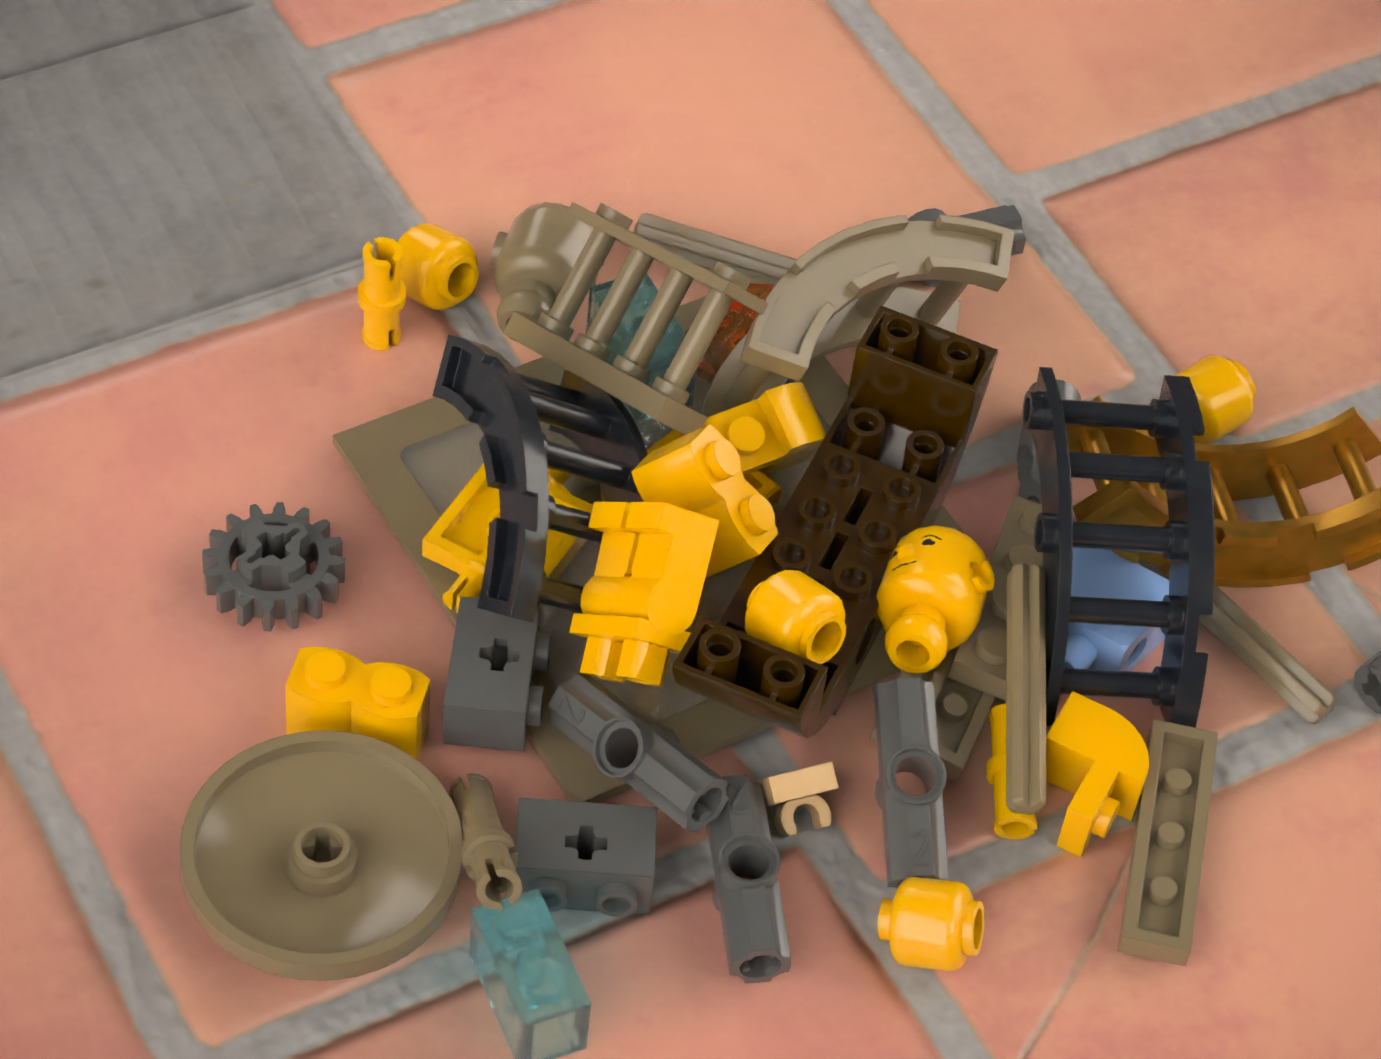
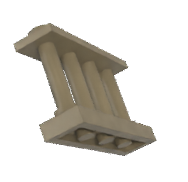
M572 202L567 213L593 227L591 235L548 315L541 313L537 323L513 312L503 334L684 435L702 428L708 417L685 405L691 395L685 390L732 302L736 301L761 315L764 314L769 304L747 292L746 290L752 280L734 269L717 262L714 270L710 272L629 231L628 229L633 220L620 212L600 203L594 213ZM615 240L630 247L631 250L586 335L584 336L579 333L573 343L569 340L575 330L570 325ZM656 260L670 267L624 356L617 354L613 363L610 364L607 360L612 350L607 347L652 262ZM695 280L711 288L664 377L656 376L651 386L646 384L651 373L646 367L692 281Z

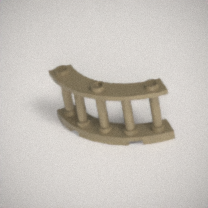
M897 215L864 222L844 229L819 242L799 257L790 270L771 290L765 299V302L769 305L764 314L761 315L757 312L748 333L732 349L715 374L705 395L700 413L709 417L758 399L766 390L784 385L789 379L800 381L811 362L835 351L857 346L880 305L956 334L961 301L957 300V298L966 286L971 284L998 292L1008 279L1015 230L985 221L958 216L939 215L934 222L908 221L907 215ZM941 280L932 292L897 287L899 283L908 281Z

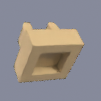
M832 762L767 777L754 782L762 784L766 807L779 804L774 814V824L782 838L797 834L793 815L798 806H802L810 812L814 829L830 826V808L826 801L817 794L839 788Z

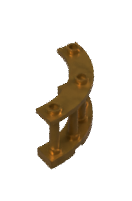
M1097 396L1096 398H1094V399L1091 400V401L1106 402V401H1105L1104 399H1102L1100 396ZM1355 407L1310 429L1285 437L1246 444L1212 445L1195 443L1197 461L1210 462L1215 525L1214 586L1242 588L1297 584L1311 581L1309 572L1331 568L1345 563L1347 570L1350 571L1381 559V487L1377 489L1366 462L1381 455V439ZM1066 425L1069 451L1160 457L1155 438L1149 436L1148 430ZM1343 474L1354 501L1321 513L1309 515L1299 489ZM1093 479L1097 491L1073 506L1076 520L1081 522L1164 526L1166 521L1169 520L1166 490H1162L1159 483ZM1274 495L1284 519L1270 522H1240L1232 501ZM1111 550L1134 564L1140 559L1162 567L1165 575L1170 577V560H1166L1163 557V553Z

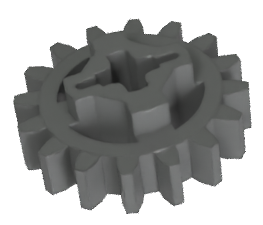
M277 502L271 514H263L258 505L253 504L250 505V518L243 521L240 517L231 513L226 516L227 532L211 530L209 533L210 548L203 549L202 552L205 592L207 595H216L217 610L221 614L236 608L238 625L244 627L253 617L262 619L264 631L271 632L276 619H285L291 629L299 628V614L305 612L309 616L319 619L322 617V601L336 603L339 599V584L345 582V558L342 557L341 537H330V522L326 519L318 521L313 525L310 524L308 508L303 507L294 516L286 514L284 503ZM237 558V569L232 571L231 566ZM315 561L317 566L310 576V563Z

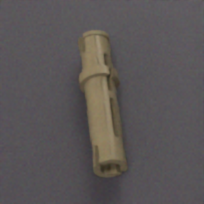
M470 773L467 774L470 783L469 789L465 790L461 777H459L451 785L449 792L462 827L464 844L461 850V859L467 875L475 881L476 894L480 903L488 909L503 910L504 907L500 893L506 892L510 906L514 905L521 897L523 888L520 876L516 872L519 859L513 839L508 833L504 832L494 800L492 784L486 777Z

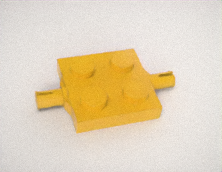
M484 463L422 539L423 557L459 574V577L442 596L444 604L453 611L456 606V613H458L460 596L476 598L481 591L487 558L489 523L495 518H500L499 489L488 487ZM548 469L549 495L554 498L555 503L591 513L592 504L573 496L563 486L570 475ZM548 529L544 564L546 576L557 580L587 540Z

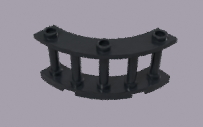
M448 334L432 396L447 401L465 417L466 421L479 425L484 433L479 442V447L484 461L488 487L499 489L500 518H495L489 523L487 558L477 608L532 623L536 607L540 603L583 614L580 605L581 593L584 587L546 576L544 564L548 529L601 543L603 532L588 528L591 513L555 503L554 498L549 495L548 469L599 483L604 502H644L637 490L631 472L648 455L637 425L621 400L570 371L564 370L561 385L517 373L514 367L500 353L488 346ZM540 422L550 424V431L567 437L581 450L547 441L545 434L542 433Z
M1039 367L1035 391L1028 390L1024 397L1022 420L1024 428L1030 429L1032 433L1041 487L1042 513L1040 512L1036 518L1034 544L1037 552H1043V570L1046 573V726H1052L1055 722L1060 694L1070 695L1074 691L1080 695L1151 699L1154 706L1160 707L1165 722L1196 728L1208 661V654L1196 652L1199 614L1212 615L1215 525L1210 462L1197 461L1194 436H1202L1205 429L1191 380L1186 376L1164 375L1159 399H1152L1149 405L1061 399L1053 369L1051 367ZM1066 425L1148 430L1149 436L1155 438L1160 457L1069 451ZM1071 478L1159 483L1160 488L1166 490L1169 520L1166 521L1164 526L1073 521ZM1073 548L1163 553V557L1166 560H1170L1169 595H1165L1162 601L1071 596ZM1069 623L1159 627L1162 633L1165 634L1161 666L1154 667L1152 673L1064 668Z

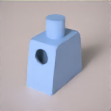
M1073 548L1071 596L1162 601L1165 595H1169L1168 579L1137 563L1134 564L1118 556L1111 550ZM1069 623L1064 668L1132 671L1165 640V634L1162 633L1159 627Z

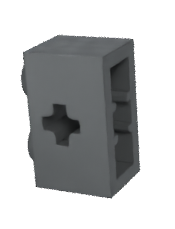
M460 596L443 705L444 744L524 752L528 725L540 726L542 719L544 686L533 685L535 671L547 672L550 657L551 632L539 631L540 604L536 607L532 623L477 608L479 598Z
M519 798L516 849L519 859L516 872L520 876L523 889L521 897L512 906L531 907L541 912H555L561 909L598 911L613 917H623L630 914L650 915L655 877L657 807Z

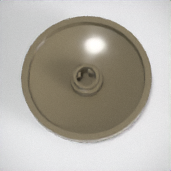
M327 730L292 733L269 739L242 751L224 763L200 788L186 813L181 830L180 868L182 884L189 907L205 932L221 948L247 965L277 976L298 980L328 981L347 979L372 973L394 964L408 956L434 934L453 906L459 890L463 864L461 859L463 834L459 815L444 786L430 770L408 753L391 744L361 734Z

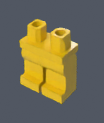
M666 502L593 503L588 528L603 532L594 576L585 584L581 593L580 606L583 614L573 613L569 633L587 638L579 673L609 682L625 683L628 680L648 686L662 687L669 654L680 653L691 634L685 630L692 624L697 613L720 520Z

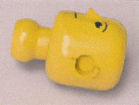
M933 525L921 527L902 537L894 548L878 588L876 598L879 602L877 614L886 631L885 650L889 659L897 668L914 674L933 670L941 664L948 651L966 642L978 625L988 591L993 589L995 580L992 567L986 559L984 551L970 536L955 528Z

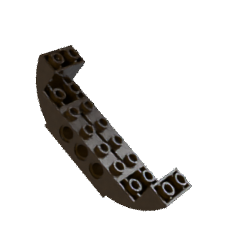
M880 305L857 345L848 398L776 522L778 535L756 557L719 623L702 616L698 620L672 667L675 682L679 686L804 738L814 736L832 715H836L883 626L877 614L879 602L876 597L894 548L899 540L910 532L921 527L934 525L974 427L998 355V349ZM783 570H798L835 593L842 600L846 624V636L836 655L829 661L818 664L747 635L745 630L747 601L752 590L759 583Z

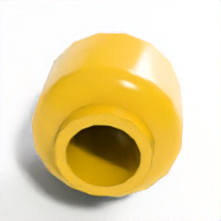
M424 223L408 229L398 239L397 242L401 245L403 252L401 280L406 286V297L430 309L447 310L458 305L471 295L476 287L479 271L476 252L473 245L467 240L438 225Z
M1210 354L1174 375L1189 377L1197 396L1205 431L1202 436H1194L1195 443L1212 444L1251 418L1254 409L1253 400L1256 396V387L1249 372L1236 360H1227L1222 356Z
M783 570L771 575L752 590L747 601L745 630L749 636L818 664H823L836 655L843 644L846 636L845 609L842 600L835 593L803 572Z
M909 877L898 886L893 899L884 898L882 900L878 915V935L880 940L889 941L892 955L898 964L907 967L957 971L963 966L968 956L977 957L980 951L984 932V906L982 901L973 900L971 891L966 884L957 881Z

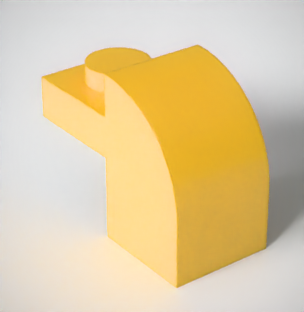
M802 382L789 383L766 390L758 399L709 416L704 426L711 424L725 439L735 446L740 457L743 476L758 470L767 476L812 459L826 436L825 429Z
M1074 691L1071 692L1046 735V781L1074 794L1067 808L1056 846L1081 858L1093 834L1103 839L1106 837L1116 815L1132 821L1148 774L1149 755L1141 734L1124 716Z

